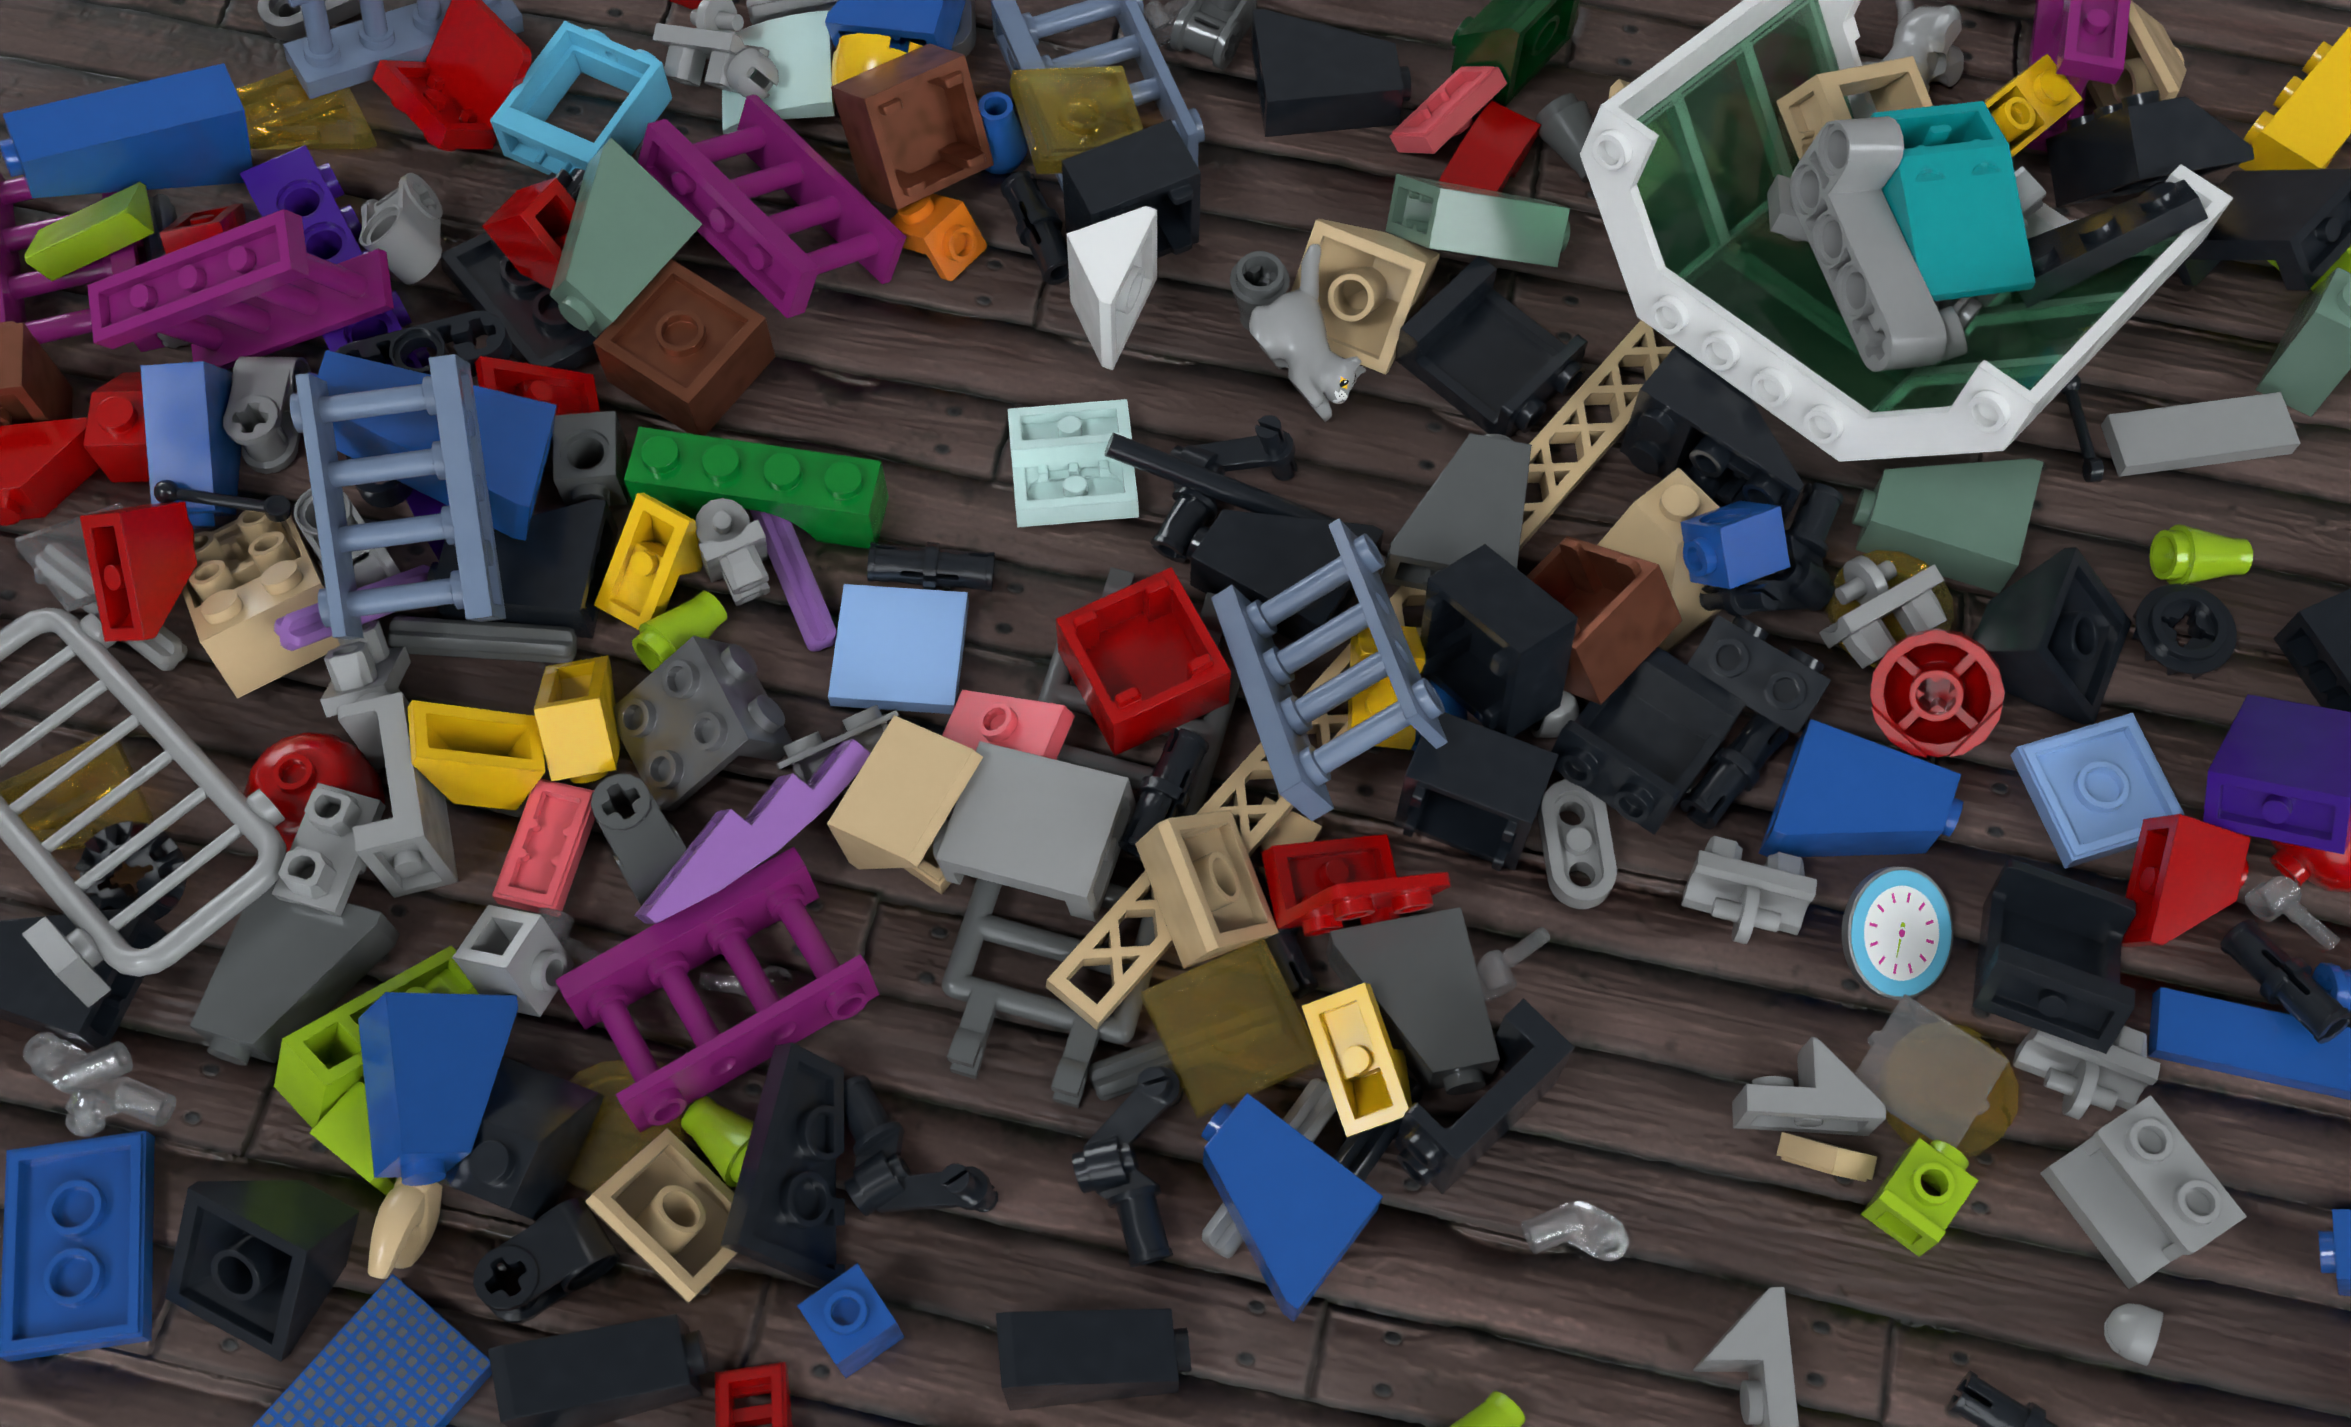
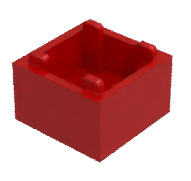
M1172 567L1056 618L1058 653L1114 756L1229 704L1231 670Z

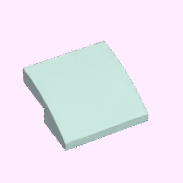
M829 10L775 18L735 32L736 35L740 36L744 45L763 47L769 50L768 58H770L778 70L779 82L777 86L773 84L772 88L767 92L770 96L762 99V101L782 120L835 116L834 96L831 89L832 40L825 24ZM756 69L750 76V79H752L756 74ZM722 90L723 134L737 131L746 100L739 93Z
M1127 399L1008 409L1017 528L1139 517L1134 467L1104 456L1112 433L1132 439Z

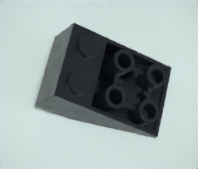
M1677 345L1640 388L1620 448V452L1628 456L1635 467L1647 474H1655L1661 479L1666 478L1679 467L1720 508L1737 501L1781 506L1783 524L1785 526L1804 484L1750 397Z

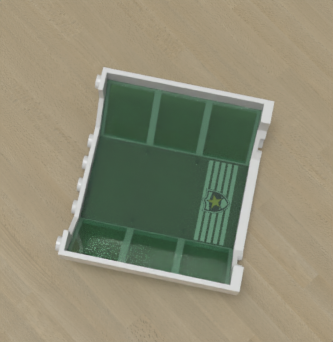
M1743 0L1601 104L1580 152V157L1637 317L1839 462L2004 451L2195 251L2233 199L2224 191L2180 164L2170 174L2166 182L2176 183L2184 179L2199 196L2208 219L2029 308L2024 304L2018 291L1999 293L1987 308L1982 307L1978 315L1964 331L1967 342V353L1964 355L1939 361L1935 365L1872 371L1866 367L1861 359L1809 242L1790 240L1782 234L1770 231L1767 192L1777 174L1791 178L1795 167L1799 163V158L1776 101L1816 74L1862 66L1855 43L1860 34L1854 17L1862 0ZM1869 92L1844 96L1852 119L1870 118L1872 113L1877 112ZM2043 203V206L2027 219V239L2076 220L2067 219Z

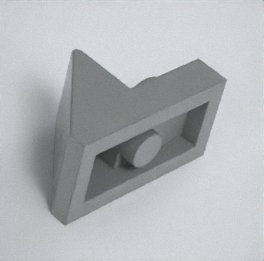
M1811 1037L1798 1052L1799 1087H1794V1081L1787 1077H1759L1752 1080V1084H1746L1732 1101L1733 1128L1869 1136L1886 1119L1885 1104L1816 1037Z
M1770 1287L1758 1297L1693 1368L1694 1372H1748L1749 1380H1743L1740 1386V1408L1744 1423L1746 1425H1753V1427H1799L1784 1287Z

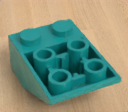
M1977 101L1872 113L1871 117L1889 116L1895 119L1903 134L1904 150L1902 160L1882 188V192L1933 300L1942 301L2032 289L2036 281L2010 146L1985 102Z

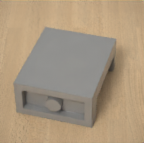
M373 692L361 696L354 703L337 707L338 721L373 768H386L393 818L352 827L356 853L394 898L458 883L445 795L419 772L411 762L407 709L410 703L402 692L393 694Z
M979 741L976 752L983 756L958 798L950 820H945L934 838L933 855L946 881L960 885L964 875L1063 900L1066 902L1071 916L1096 922L1121 851L1118 841L1130 822L1136 807L1129 778Z
M2151 1095L2100 1128L2083 1144L2040 1172L2128 1289L2138 1285L2182 1255H2191L2247 1217Z

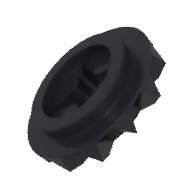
M2180 583L2158 587L2146 595L2133 614V617L2136 619V628L2132 639L2140 641L2145 648V661L2156 660L2164 665L2167 669V676L2181 672L2189 674L2194 680L2204 673L2213 670L2217 671L2231 657L2236 646L2237 630L2231 613L2216 596L2200 587L2189 584L2181 585ZM2187 615L2188 635L2192 638L2181 647L2178 645V641H2176L2177 631L2173 627Z
M124 821L105 827L84 843L86 847L74 869L80 872V877L150 824ZM163 831L125 860L129 867L140 865L142 868L150 864L153 866L152 870L146 872L145 876L136 882L137 892H135L130 883L121 885L118 883L111 884L109 879L115 877L114 874L123 868L122 863L84 892L100 911L124 909L185 863V859L174 840ZM187 879L143 913L153 922L167 915L180 901Z

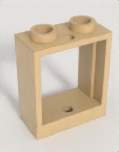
M1910 56L1816 74L1777 100V105L1799 161L1827 122L1852 119L1844 96L1869 92L1877 112L1933 106L1914 57Z

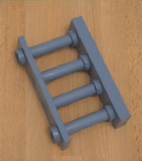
M287 0L291 8L301 5L307 37L283 44L286 60L309 99L372 80L380 60L425 62L451 0H416L417 3L385 12L383 0H359L362 20L333 29L329 27L325 0ZM482 0L515 34L524 31L522 14L513 0Z
M991 0L994 37L1062 191L1061 160L1121 138L1118 137L1092 146L1087 141L1079 143L1075 131L1078 130L1077 125L1155 101L1164 121L1171 119L1198 167V143L1205 140L1203 124L1198 111L1195 108L1188 109L1144 18L1143 0H1086L1033 17L1030 12L1021 14L1016 0ZM1113 16L1116 17L1125 36L1053 59L1048 54L1040 56L1036 47L1039 45L1040 38ZM1135 58L1144 77V80L1070 102L1067 97L1059 99L1055 88H1058V81Z
M456 354L429 357L431 376L423 377L422 384L329 396L326 381L309 373L295 375L297 393L290 396V413L296 431L304 435L325 588L320 589L318 592V608L324 626L326 628L331 627L333 638L348 640L364 638L361 616L455 604L458 610L464 609L466 620L484 622L506 619L471 368L469 362ZM427 410L430 416L437 415L440 441H433L431 449L338 461L333 422ZM435 474L439 480H446L449 505L442 506L441 513L347 525L342 487ZM445 539L448 545L455 544L459 570L452 571L450 578L357 590L352 559L353 551Z
M1340 518L1329 524L1340 556L1265 603H1262L1260 600L1251 603L1233 585L1211 597L1278 792L1311 821L1334 809L1325 784L1331 780L1330 772L1404 728L1412 725L1436 749L1448 743L1438 716L1445 713L1443 703L1431 683L1426 678H1421L1378 570L1385 567L1383 557L1375 543L1366 533L1357 537ZM1349 580L1351 581L1359 603L1282 650L1275 646L1272 635L1278 632L1277 625ZM1369 627L1378 649L1377 652L1299 699L1293 695L1289 683L1295 680L1294 672ZM1387 676L1389 677L1398 699L1397 702L1316 749L1311 745L1307 732L1313 729L1312 721Z

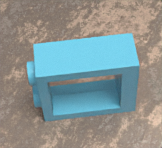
M564 21L529 67L523 82L511 91L490 119V122L504 156L547 175H550L551 172L557 175L561 169H565L570 174L575 168L586 170L589 161L610 138L615 140L631 156L644 139L647 124L655 122L672 100V95L663 63L654 55L642 49L633 50L616 43L598 30H586ZM580 73L630 93L594 143L545 122Z

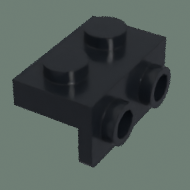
M1717 615L1687 665L1746 702V707L1789 732L1798 733L1830 684L1831 679L1820 674L1825 665L1797 648L1791 647L1788 653L1785 654L1764 642L1769 633L1741 616H1735L1732 622Z

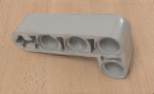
M1889 116L1827 122L1795 167L1790 181V199L1794 211L1861 359L1866 367L1872 371L1935 365L1945 353L1947 343L1943 319L1882 192V188L1898 168L1904 150L1901 128L1897 121Z

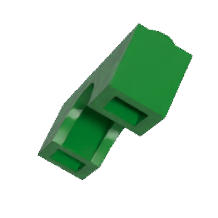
M638 427L624 477L625 485L633 503L637 493L644 492L696 521V516L702 506L711 500L724 498L737 502L744 509L761 511L788 520L805 530L817 542L869 549L871 542L878 543L889 498L883 466L880 460L646 427Z

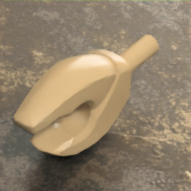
M401 1177L397 1178L394 1188L390 1190L383 1200L374 1223L368 1262V1274L371 1277L387 1279L394 1268L404 1269L411 1267L423 1254L433 1236L439 1219L442 1186L439 1183L407 1186L402 1183Z

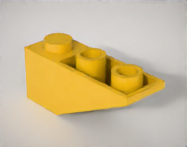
M2348 27L2333 46L2325 41L2320 44L2302 69L2304 73L2308 74L2303 81L2299 77L2293 76L2274 101L2273 106L2279 109L2275 115L2265 110L2259 116L2243 139L2252 145L2254 159L2241 163L2238 167L2245 171L2326 169L2351 134V27Z
M2048 54L2029 66L1984 101L2010 146L2011 157L2015 156L2083 100L2065 75L2056 74L2057 65Z

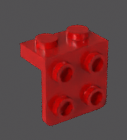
M451 0L426 61L380 60L372 80L391 98L392 105L405 113L424 133V138L434 147L444 151H455L456 149H493L497 137L490 119L511 91L523 82L532 61V53L529 47L482 0Z
M1388 834L1274 845L1261 852L1277 929L1302 927L1304 936L1324 935L1333 930L1343 929V922L1360 920L1361 925L1398 919L1401 918L1400 914L1416 912L1433 906L1432 896L1451 887L1448 872L1397 877Z

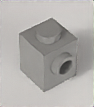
M493 905L486 907L452 957L479 994L517 995V1012L541 1017L559 990L555 979L570 972L575 965L542 915Z

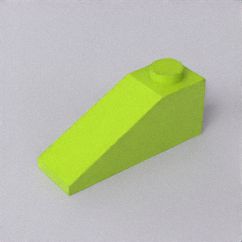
M452 945L282 1038L274 1087L312 1129L354 1083L361 1081L365 1084L358 1018L385 992L479 994L452 958L457 951Z

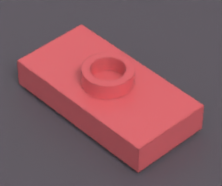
M1461 66L1392 131L1389 137L1399 153L1435 154L1451 137L1467 130L1473 123L1472 117L1507 84L1500 68L1494 66Z
M962 690L942 736L975 751L979 741L1057 760L1075 715L1065 705Z
M546 779L538 781L529 794L492 894L497 904L560 918L595 821L591 807L594 790Z

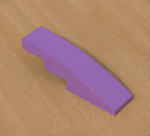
M855 739L839 742L806 784L793 773L777 777L745 819L732 809L717 811L634 916L645 924H657L719 892L775 854L836 799L859 773L870 752Z

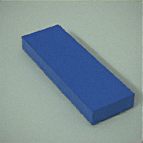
M2160 987L2152 994L2149 1057L2351 1100L2350 1027H2346L2332 1040L2320 1044L2290 1014Z

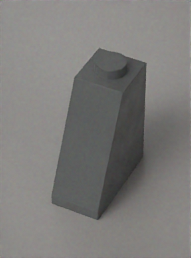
M1470 433L1391 542L1384 561L1385 567L1381 569L1380 577L1382 582L1427 590L1429 577L1484 544L1517 569L1532 445L1515 442L1501 434L1477 435Z
M274 883L266 893L242 911L191 1021L190 1027L210 1043L207 1052L222 1060L238 1065H247L250 1056L276 1063L279 1060L282 1038L324 1016L396 945L400 933L382 912L346 903L342 916H334L305 905L277 899L272 895L276 884Z
M1461 907L1330 931L1326 951L1330 967L1347 989L1364 982L1371 984L1392 1047L1403 1050L1406 1065L1426 1091L1445 1087L1446 1094L1461 1095L1483 1088L1486 1085L1485 1080L1492 1079L1500 1058Z

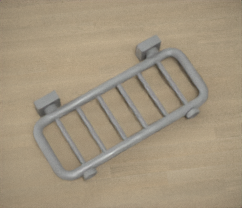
M46 607L29 611L0 630V662L33 638L48 632L56 633L67 646L0 694V710L76 655L99 680L0 752V768L107 690L132 714L10 805L0 795V838L76 926V929L65 937L45 916L22 933V935L53 973L89 1008L112 990L94 969L103 960L123 975L141 977L159 973L178 962L266 893L279 879L278 872L286 855V844L279 831L275 828L285 818L260 789L246 797L107 650L117 641L105 642L101 622L92 612L79 620L64 609ZM139 725H142L165 751L45 841L41 842L18 815ZM172 761H175L199 786L195 791L76 881L51 854V852ZM209 797L234 825L115 917L108 920L84 891ZM242 835L257 849L258 859L256 864L247 873L157 943L148 948L136 949L130 946L118 932Z

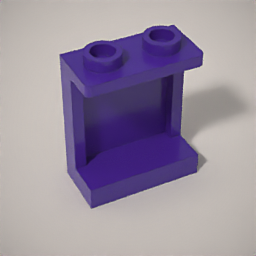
M2247 694L2208 769L2203 822L2239 834L2345 854L2351 837V712Z

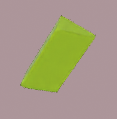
M138 182L38 230L25 253L26 263L49 280L54 281L154 234L146 186Z

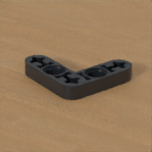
M481 310L351 342L340 347L336 352L386 364L385 360L390 358L395 367L431 375L430 365L423 368L406 366L405 361L408 355L413 350L421 347L435 349L437 351L436 356L450 355L445 344L454 342L455 345L453 347L457 356L470 363L471 375L475 377L477 376L475 362L479 356L509 360L512 354V342L501 318L492 312ZM481 335H487V346L482 349H476V338ZM346 455V459H347V460H348V459H353V458H351V457H349V456ZM390 480L383 484H376L375 482L355 485L363 500L371 506L379 508L394 507L404 502L413 491V488L397 480Z

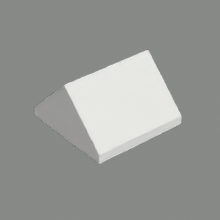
M1148 206L1066 234L1070 302L1101 366L1110 370L1114 369L1157 280V209Z

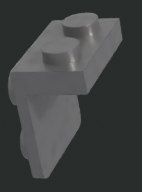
M696 636L691 637L614 706L617 732L643 783L648 787L661 810L673 811L677 809L736 757L746 756L778 761L786 755L783 746L793 742L784 727L785 716L782 710L767 696L756 675L758 669L754 659L744 648L737 644H729Z

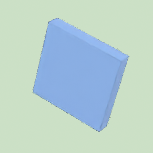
M844 584L828 692L830 706L868 709L878 705L879 709L952 714L958 700L969 607L968 592Z
M2133 713L2017 746L2010 755L2065 869L2136 848L2143 819L2174 814L2185 815Z

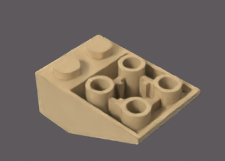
M245 510L239 515L237 520L212 532L204 531L194 534L193 544L197 565L182 593L200 643L237 699L326 655L328 651L340 646L338 638L331 636L290 651L281 646L280 637L274 631V624L278 618L318 603V592L320 589L325 588L324 575L292 513L283 522H273L266 517L265 513Z

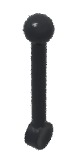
M2076 374L2060 392L2066 395L2084 460L2082 466L2083 478L2086 482H2100L2104 476V466L2102 460L2096 458L2078 394V390L2081 387V379Z
M162 480L154 487V496L160 503L181 500L262 512L273 522H283L291 515L290 502L282 495H273L266 500L179 488L171 480Z

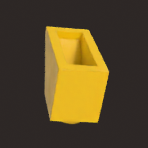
M609 655L545 667L534 706V713L551 781L570 778V781L573 783H589L605 777L608 771L617 769L620 738L614 714V706L616 704Z
M412 700L407 707L412 765L453 804L516 811L545 773L543 746L536 717L533 715Z

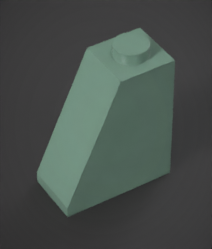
M612 138L607 141L586 166L550 292V296L559 304L558 308L563 317L574 327L583 331L588 330L594 337H597L613 323L702 225L696 217Z
M1396 173L1386 232L1430 249L1558 267L1560 254L1565 250L1570 237V223L1568 221L1570 208L1545 200Z
M2339 267L2301 301L2255 389L2262 394L2281 392L2287 406L2312 417L2351 369V273Z
M2029 458L1885 469L1873 491L1863 489L1856 504L1852 524L1861 526L1855 550L1920 570H1925L1935 564L1943 577L2000 593L2020 562L2043 462Z

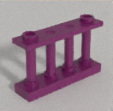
M2036 0L2028 67L2048 54L2057 65L2056 74L2065 75L2083 100L2025 148L2048 152L2046 139L2067 131L2066 121L2083 116L2086 85L2089 80L2116 85L2124 70L2131 0Z
M753 94L746 97L737 131L696 143H691L667 119L647 124L638 163L702 223L697 231L787 319L805 313L817 275L858 261L881 284L891 281L906 236L757 95ZM745 153L762 170L729 180L713 163ZM783 189L800 206L767 216L750 199ZM820 225L838 243L805 253L788 235Z
M0 173V322L14 321L16 323H24L39 344L92 333L90 308L27 322L24 298L93 283L146 262L143 239L54 281L49 280L37 270L21 274L19 250L29 248L38 230L71 214L16 226L13 204L37 198H32L24 177L5 180ZM117 192L102 193V200ZM157 333L134 341L140 352L165 347Z
M286 209L87 285L94 344L115 349L155 333H161L191 343L193 362L204 361L225 370L234 367L239 357H263L394 309L386 251L378 248L338 264L306 252L302 216Z
M795 847L745 873L719 892L650 926L555 979L564 999L585 1030L598 1022H603L635 1081L634 1084L615 1095L640 1133L653 1125L658 1126L673 1121L683 1113L689 1104L771 1058L775 1045L791 1042L795 1044L835 1020L848 1019L859 1013L868 1001L880 995L861 954L840 965L806 910L807 904L820 897L807 867ZM777 921L783 922L817 978L782 999L746 941L752 935ZM719 954L724 955L757 1012L723 1033H720L687 975L690 970ZM659 988L665 990L696 1046L695 1049L662 1068H659L627 1009L630 1004Z

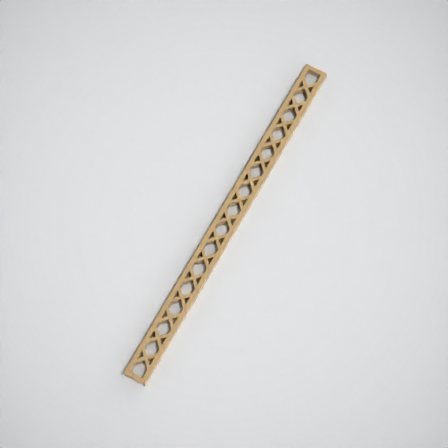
M1642 320L1638 322L1529 443L1532 447L1527 483H1540L1543 502L1525 503L1524 523L1522 524L1519 551L1627 430L1639 390L1643 384L1622 385L1619 367L1643 366L1647 381L1675 347H1656L1653 328ZM1585 405H1609L1613 423L1588 424ZM1575 443L1578 462L1552 463L1550 444ZM1401 586L1390 598L1400 626H1405L1403 608L1405 606L1425 605L1426 590ZM1417 628V631H1418V634H1419V637H1420V636H1421V628ZM1351 642L1303 696L1350 668ZM1325 713L1312 721L1313 729L1308 731L1307 734H1316L1317 746L1319 748L1331 741L1330 733H1337L1333 737L1334 739L1347 731L1348 714L1328 715ZM1261 742L1196 813L1202 814L1231 810L1249 857L1294 807L1279 792V799L1275 804L1247 805L1245 784L1249 780L1273 779ZM1233 799L1234 806L1225 807ZM1258 822L1255 825V827L1250 831L1249 823ZM1146 871L1140 875L1046 981V988L1096 1030L1173 944ZM1151 891V900H1142ZM1153 917L1155 939L1150 945L1121 947L1119 925L1124 919ZM1108 938L1109 948L1098 949ZM1133 963L1123 974L1122 964ZM1110 965L1112 988L1098 1004L1069 981L1083 966Z

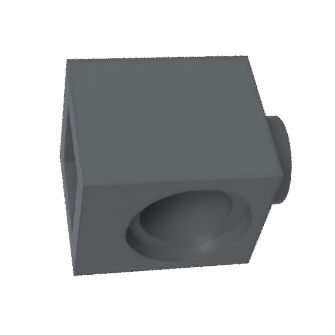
M616 411L555 415L553 480L565 507L592 499L606 500L608 506L628 505V490L624 482L627 470V440ZM600 462L591 469L582 470L589 463Z

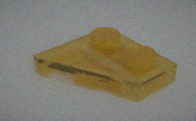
M289 69L236 89L245 110L250 149H297L304 145L308 149H370L377 146L372 131L349 87L309 99L293 70Z
M106 733L1 782L0 795L10 805ZM120 740L18 815L41 842L45 841L134 774ZM140 786L55 850L84 849L86 847L84 845L85 842L105 827L115 823L137 821L151 824L155 820Z

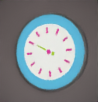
M1893 866L1871 873L1858 884L1851 894L1844 911L1842 946L1852 974L1865 989L1882 998L1894 1000L1911 999L1929 990L1939 980L1948 964L1954 935L1952 914L1943 892L1929 876L1913 868Z

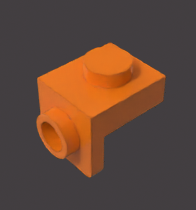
M933 193L899 209L898 213L889 220L906 236L903 248L926 254L943 280L953 281L987 247L985 239L964 202Z

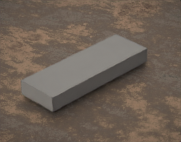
M2281 392L2109 414L2101 424L2118 477L2292 454L2300 445V440Z

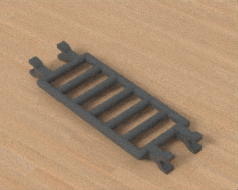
M1111 567L1102 598L1132 585L1135 580V573ZM1207 592L1200 618L1220 651L1225 636L1211 599L1216 594ZM1057 643L1037 701L1065 705L1070 711L1092 716L1077 686L1070 685L1072 677L1058 653ZM1229 667L1231 670L1229 704L1205 714L1203 720L1196 718L1177 727L1179 731L1182 728L1201 736L1208 742L1209 749L1200 767H1198L1188 790L1190 802L1186 811L1178 813L1176 817L1195 815L1204 806L1241 685L1237 671L1232 667ZM1168 731V732H1166V733H1164V734H1162V735L1168 737L1170 731ZM1063 744L1057 758L1059 761L1128 777L1131 788L1135 790L1138 789L1142 779L1145 776H1150L1154 769L1153 767ZM977 878L941 985L943 992L947 996L967 1002L960 1026L954 1035L947 1055V1060L952 1062L950 1071L977 1079L984 1057L986 1042L997 1011L1070 1031L1063 1056L1058 1064L1051 1090L1055 1091L1053 1095L1054 1102L1079 1109L1088 1079L1089 1067L1091 1066L1099 1039L1114 1044H1126L1132 1039L1155 965L1097 1030L1061 1000L972 976L983 940L1061 962L1082 941L1081 939L992 915L1002 885ZM1110 882L1101 907L1111 909L1129 887ZM1151 891L1142 900H1151ZM1153 917L1142 918L1133 946H1147L1154 941ZM1101 945L1098 949H1100V948H1109V947H1106V946H1102V945ZM1133 963L1122 964L1123 974ZM1110 965L1082 967L1111 975Z

